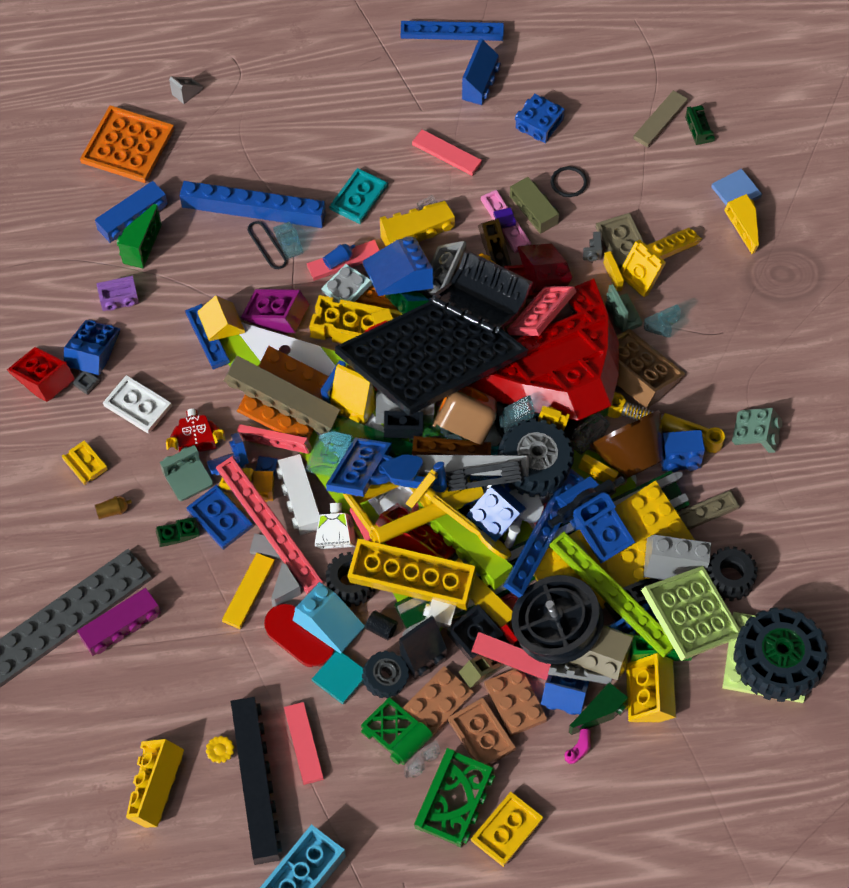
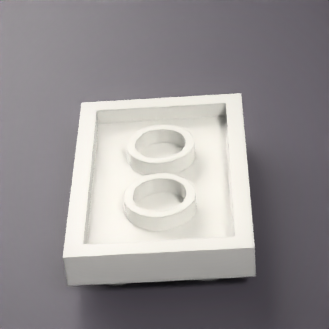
M127 375L103 402L106 408L148 434L172 407L171 402Z

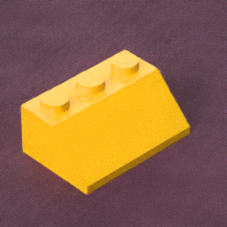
M656 653L627 663L628 721L663 722L676 718L673 660L668 657L663 658L660 654Z

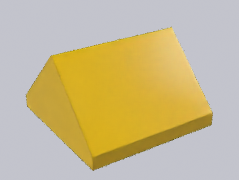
M214 296L198 310L199 318L209 341L245 333L233 302L219 296Z

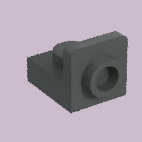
M600 231L593 232V239H589V247L583 248V260H601L602 245Z

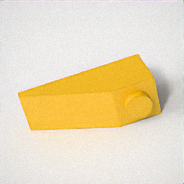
M745 194L729 201L724 211L751 254H754L759 246L756 208L753 200Z

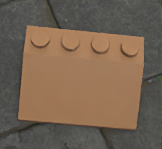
M631 329L617 335L619 341V376L617 385L645 408L659 401L686 375Z

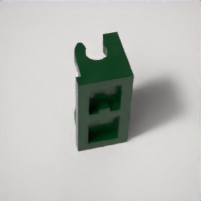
M702 105L687 107L685 116L696 145L715 141L714 132L709 127L705 112L702 111L704 110Z

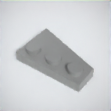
M569 662L551 664L548 675L608 684L612 681V678Z

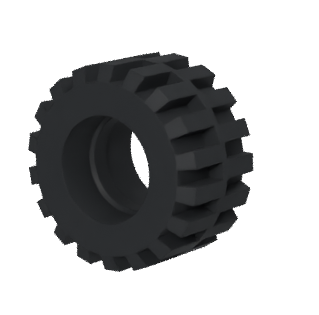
M729 546L725 547L724 550L720 548L717 550V553H713L706 571L720 596H722L721 598L723 600L729 598V601H734V598L741 600L743 596H748L754 587L758 567H755V559L751 560L752 555L750 553L746 554L744 549H741V551L737 550L738 547L733 546V549H730ZM724 568L736 569L742 578L737 580L728 579L721 573V570Z
M347 552V555L339 554L338 559L334 557L332 564L329 563L327 566L328 570H326L327 587L336 593L348 607H351V604L359 606L361 601L363 604L366 603L367 597L371 598L373 592H375V588L358 584L345 585L340 581L349 572L353 558L351 552Z

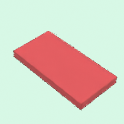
M544 287L507 329L508 334L539 336L576 293L575 287Z

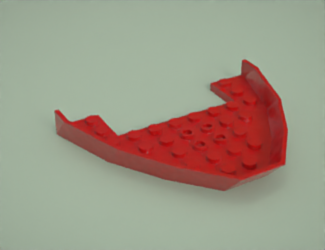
M593 278L574 286L576 293L568 303L578 312L577 314L547 326L539 336L525 335L516 339V341L528 349L527 356L469 386L492 396L496 401L539 414L542 406L553 407L560 411L561 415L566 416L569 414V419L576 421L610 407L619 376V341L595 279Z

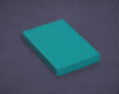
M357 168L330 204L329 209L361 224L387 188L388 182Z

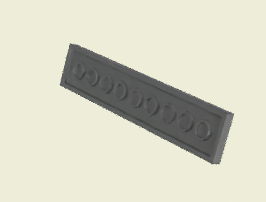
M129 549L122 552L0 638V687L78 633L77 630L106 613L152 580L150 574Z

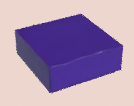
M511 207L493 211L494 218H499L501 229L516 225Z

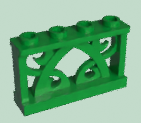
M447 748L415 820V829L443 839L460 848L463 843L467 844L471 835L469 828L471 824H476L479 817L478 807L480 804L484 805L488 793H485L487 786H492L496 776L493 773L494 768ZM453 760L466 764L469 767L462 772L453 764ZM472 770H479L483 775V779L477 784L473 781L477 775H472L468 779L466 775ZM448 777H451L453 781L456 777L458 778L452 785L446 783ZM461 783L468 803L457 810L448 812V804L445 798L439 794L440 790H453ZM473 790H479L474 799ZM436 803L443 804V813H441V808L439 810L435 809ZM469 812V815L465 822V820L461 816ZM450 820V825L453 829L454 824L460 823L461 831L455 835L449 834L446 830V821ZM427 821L442 822V831L426 825Z

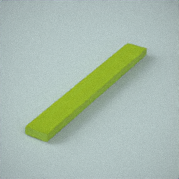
M566 532L561 533L550 543L549 546L663 658L674 649L662 626Z

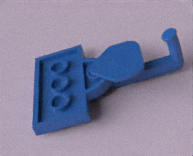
M355 437L328 480L326 489L331 492L364 497L370 485H380L387 482L398 486L417 488L425 478L417 476L423 466V460L413 455H401L392 458L388 456L392 450L391 443ZM437 462L433 466L438 475L430 488L436 492H444L447 489L444 462Z

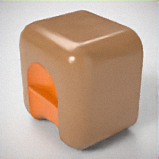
M467 386L443 399L432 426L435 427L438 424L440 427L477 444H483L496 420L497 401L492 396Z

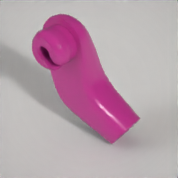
M581 729L577 744L565 752L564 757L567 763L575 764L589 752L591 748L589 729Z

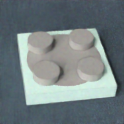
M345 264L321 290L338 303L340 299L355 302L372 285V282L369 278Z

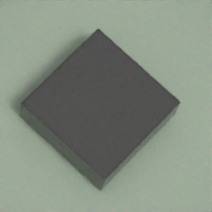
M82 371L72 383L88 395L100 381L93 374Z

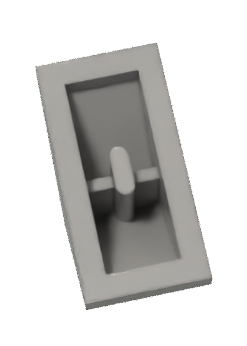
M171 76L169 79L172 95L183 104L203 89V86L192 77Z
M283 563L272 594V607L284 604L301 595L299 584L287 565Z

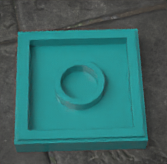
M336 651L315 674L312 682L344 705L363 683V668L345 654H340Z

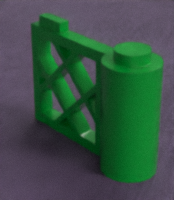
M390 697L361 724V733L369 740L373 737L391 753L390 758L397 765H405L433 737L432 732L425 724L418 722ZM389 705L395 709V715L384 716V710ZM407 719L411 722L407 728H398V720ZM395 720V729H384V721ZM373 721H381L380 730H372L368 726ZM395 733L396 739L389 745L384 740V734Z

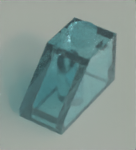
M531 395L525 396L504 408L503 414L499 418L500 426L504 428V432H508L512 425H518V422L522 420L529 422V419L533 418L535 411Z

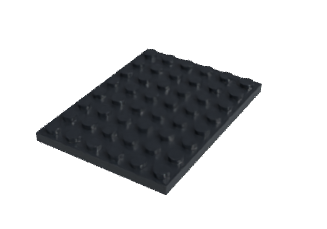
M429 301L336 346L335 353L410 416L527 356L528 349L504 330H501L498 334L495 332L490 333L480 328L481 325L476 326L464 320L463 316L460 318L448 312L447 308L442 309L432 304V301Z

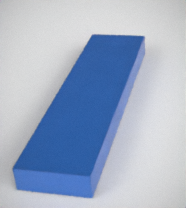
M200 304L185 310V313L214 370L230 363L219 339L214 341L208 340L198 315V310L203 307Z

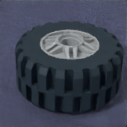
M529 419V422L522 420L518 422V425H512L509 431L503 435L497 456H529V476H523V481L509 483L508 487L511 490L517 489L518 494L523 495L527 493L529 497H535L536 494H539V497H544L547 495V492L552 494L564 484L573 465L574 449L570 447V439L568 437L565 438L566 433L562 429L558 430L557 425L554 423L550 425L546 423V420L542 419L540 422L536 421V419Z

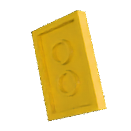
M510 791L473 835L471 841L504 867L543 821V816Z

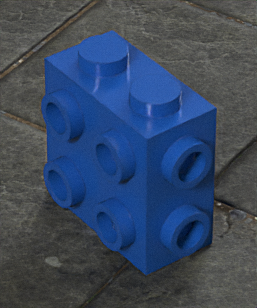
M534 93L531 99L528 98L526 100L524 108L517 112L515 116L516 129L532 136L538 141L546 143L564 120L565 109Z

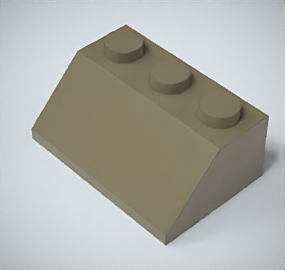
M603 625L601 635L593 648L582 657L569 663L618 680L625 672L634 636Z

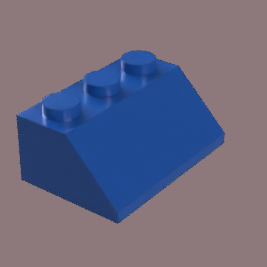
M480 38L462 78V100L482 105L484 99H487L489 96V87L493 86L495 81L494 75L499 72L501 63L499 62V55Z

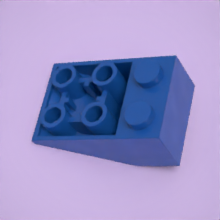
M85 320L65 345L64 362H66L69 368L99 375L107 364L120 333V328L97 323L93 320Z

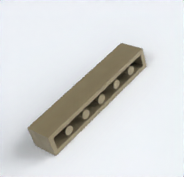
M236 356L223 380L229 387L243 391L248 397L259 399L264 405L278 409L281 414L291 416L300 424H307L321 434H327L330 431L340 411L339 408L239 356Z

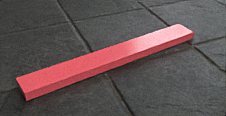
M233 456L216 466L217 471L279 557L287 565L305 593H310L319 582L323 584V580Z

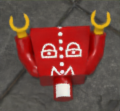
M188 409L186 411L187 418H181L179 425L174 428L170 438L166 439V449L169 450V448L174 447L175 450H178L179 448L180 452L186 447L195 445L198 452L216 449L215 443H218L220 439L225 441L226 437L222 429L213 421L207 420L206 415L198 416L197 409Z

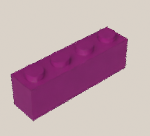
M145 587L86 624L77 632L88 651L94 656L103 653L111 644L120 642L130 632H136L144 623L155 620L161 612L158 604Z

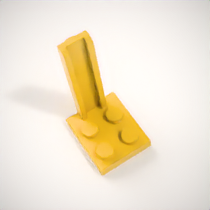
M686 228L648 245L641 240H637L620 272L624 280L643 297L648 296L666 264L663 259L699 244L702 238L694 230Z

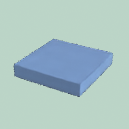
M742 169L712 183L711 186L725 205L729 201L745 194L753 201L762 196V193Z

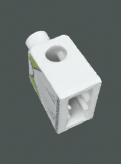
M330 503V514L319 516L315 546L320 549L356 547L357 541L352 516L342 513V503Z

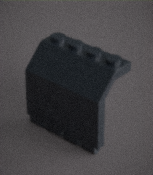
M467 250L463 254L459 269L452 281L434 293L431 301L432 304L442 309L447 308L448 312L460 318L463 316L464 320L476 326L481 325L480 328L490 333L495 332L498 334L516 318L528 297L533 282Z

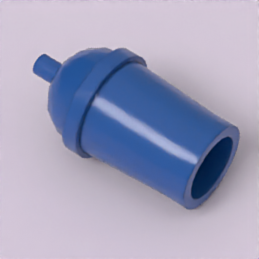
M339 244L337 248L324 256L323 261L328 269L331 270L341 263L349 261L355 245Z

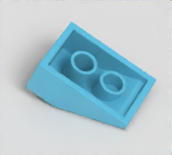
M320 582L295 607L293 621L340 654L365 628V625L340 597Z

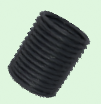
M375 610L369 616L365 629L388 641L395 633L398 622Z

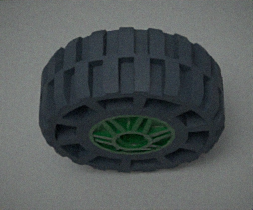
M777 607L770 608L768 612L762 610L756 614V617L751 616L739 632L733 654V660L736 662V672L742 675L741 681L744 685H749L751 691L756 695L759 693L764 696V699L771 700L773 698L777 699V702H785L786 699L794 701L798 700L800 695H808L812 688H816L819 684L829 659V654L827 653L828 643L826 640H823V631L820 628L817 629L816 623L811 618L807 619L804 617L805 614L799 611L798 613L793 612L790 608H784L783 610H778Z

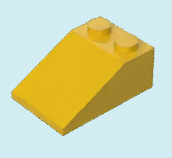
M337 364L330 399L331 405L340 409L338 415H344L350 418V420L366 425L376 409L373 385L359 373Z

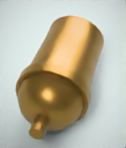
M114 496V498L95 504L98 518L103 519L118 514L121 515L127 510V504L132 503L131 499L126 501L121 496Z

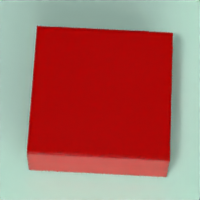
M507 624L501 627V631L511 645L517 646L520 644Z

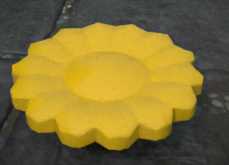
M222 735L219 737L215 736L206 745L207 757L212 762H217L218 764L230 760L231 755L234 754L232 741Z

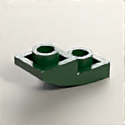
M196 518L176 520L175 524L156 526L159 547L182 543L200 535Z

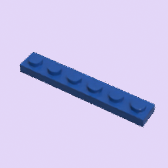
M401 21L400 36L401 39L479 40L480 38L486 41H503L504 23Z

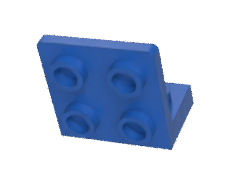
M238 432L231 434L232 441H229L232 454L207 461L211 474L220 475L216 466L233 456L241 468L249 463L243 441Z

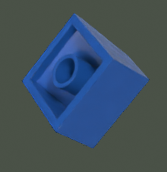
M548 675L541 705H545L548 709L564 710L571 715H580L590 681Z

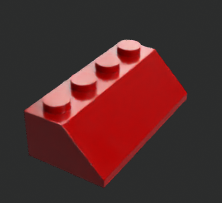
M396 503L381 513L375 524L381 527L411 512L399 503ZM427 524L384 542L388 546L452 560L457 554L452 546H448L445 543L441 534L435 533Z

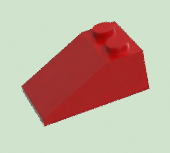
M37 347L31 349L7 369L13 377L36 397L46 402L53 399L56 394L75 380L66 362Z

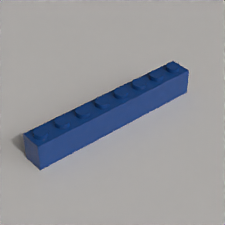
M183 181L180 192L182 208L317 228L323 227L326 215L325 201L189 181Z

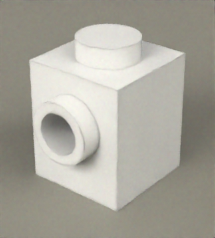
M432 599L430 604L425 605L423 615L426 616V619L433 616L439 629L441 627L448 629L451 625L456 606Z

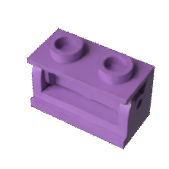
M133 276L96 283L103 311H112L116 308L131 307L139 304Z

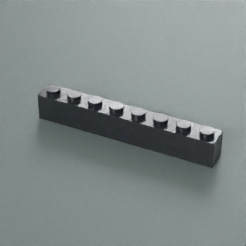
M255 697L231 700L254 865L280 861L279 854L283 853L281 840H276V833H280L278 820L274 821L273 813H277L275 800L271 801L270 793H274L272 780L268 781L267 774L271 773L269 761H265L264 754H268L266 741L262 742L261 738L265 731L263 722L259 723L258 716L262 715L261 705L256 703Z

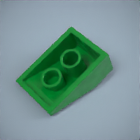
M153 204L124 229L122 235H119L117 246H119V255L122 258L123 264L144 269L162 226L157 204Z

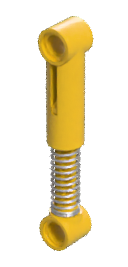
M617 392L614 393L612 404H617L618 406L611 405L608 410L609 417L618 418L623 415L630 418L633 417V420L636 418V421L653 413V411L650 412V409L647 411V408L644 410L643 407L641 409L640 406L638 408L637 405H631L622 394ZM667 413L661 415L662 432L701 430L704 448L708 452L717 453L722 449L725 434L720 428H707Z

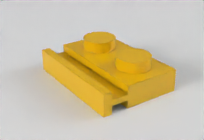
M542 406L537 421L540 422L541 419L546 420L547 424L551 425L554 423L557 425L558 430L562 429L564 431L570 415L564 416L553 407Z
M85 440L69 450V453L66 455H62L65 463L84 485L108 470L107 466Z

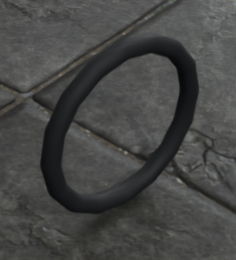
M566 166L559 168L553 173L550 183L552 189L557 194L563 197H575L586 189L587 178L580 169ZM565 170L575 171L582 176L584 181L583 187L576 193H563L555 187L554 180L556 175Z

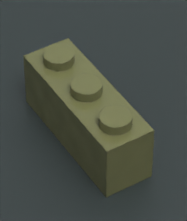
M529 177L510 186V198L540 234L558 224V209L550 204L548 197L540 192L537 184L534 181L532 182Z

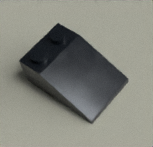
M430 616L399 638L400 656L406 662V666L409 669L408 672L414 679L419 676H425L429 673L430 668L434 665L438 666L446 660L447 648L433 616Z

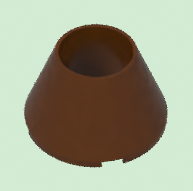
M658 410L631 424L629 423L596 440L593 444H590V447L624 478L627 479L664 460L661 413Z

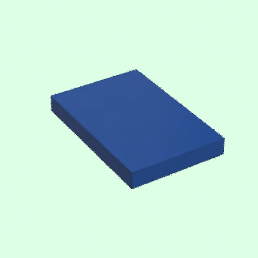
M215 485L186 507L192 517L196 518V521L223 550L254 527L253 523L218 485Z

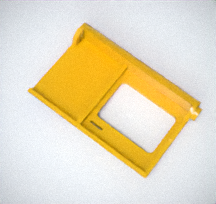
M391 482L370 485L364 497L343 493L350 507L368 530L371 540L379 544L440 518L447 513L432 501L429 502L422 497L420 503L424 508L378 527L376 524L374 525L360 503L399 487L398 485ZM447 487L444 492L436 493L456 510L478 501L484 495L482 487L448 492L449 487ZM410 488L412 492L416 490V488Z

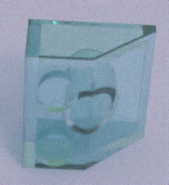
M332 431L317 436L305 471L331 477L353 442L352 435Z

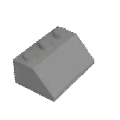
M652 535L647 538L643 577L665 580L700 566H704L707 571L710 562L711 543Z

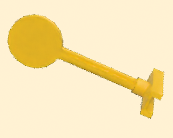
M431 469L405 504L413 508L422 497L429 502L432 501L470 532L478 535L481 542L493 553L503 559H510L512 556L510 550L500 540L495 542L472 521L439 497L436 491L430 488L438 475L436 471Z

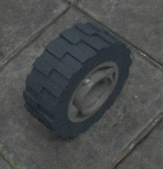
M379 651L368 659L363 668V684L372 695L379 696V698H391V696H396L406 685L409 678V669L400 655H396L395 652ZM382 671L387 672L390 677H389V678H385V677L381 674V672H382Z

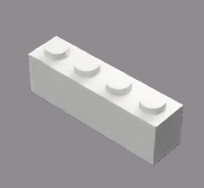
M298 454L278 460L279 468H276L278 479H282L284 483L281 485L283 495H287L289 501H286L289 513L293 512L294 515L291 518L294 529H298L300 535L317 531L320 515L301 455Z

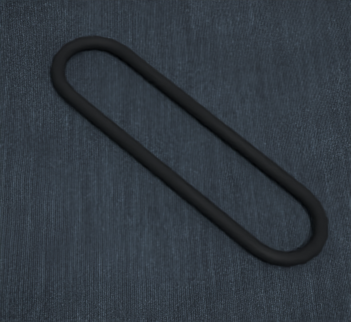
M259 221L250 223L247 229L248 233L268 264L274 269L285 267L287 264L286 257L265 225ZM259 224L263 227L284 259L282 266L276 267L272 265L251 233L250 227L252 225Z

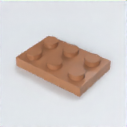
M444 666L403 709L418 722L425 724L434 736L448 722V717L457 713L474 695V692Z
M513 669L484 681V686L509 737L547 722V718L524 672Z
M483 698L448 717V722L472 759L489 766L515 751L516 747Z

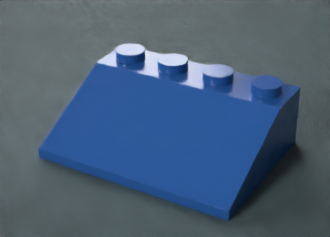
M404 237L403 239L396 240L363 260V266L378 296L433 289V268L415 237Z

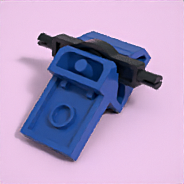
M620 476L614 481L608 479L599 485L592 477H588L555 497L561 509L557 511V516L547 521L549 526L553 528L561 522L563 524L570 522L575 531H581L599 562H605L635 543L614 509L616 506L610 496L616 493L617 487L626 483L625 479Z

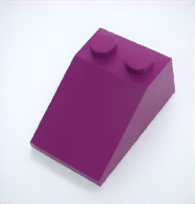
M255 289L241 319L278 332L295 333L310 304L300 290Z

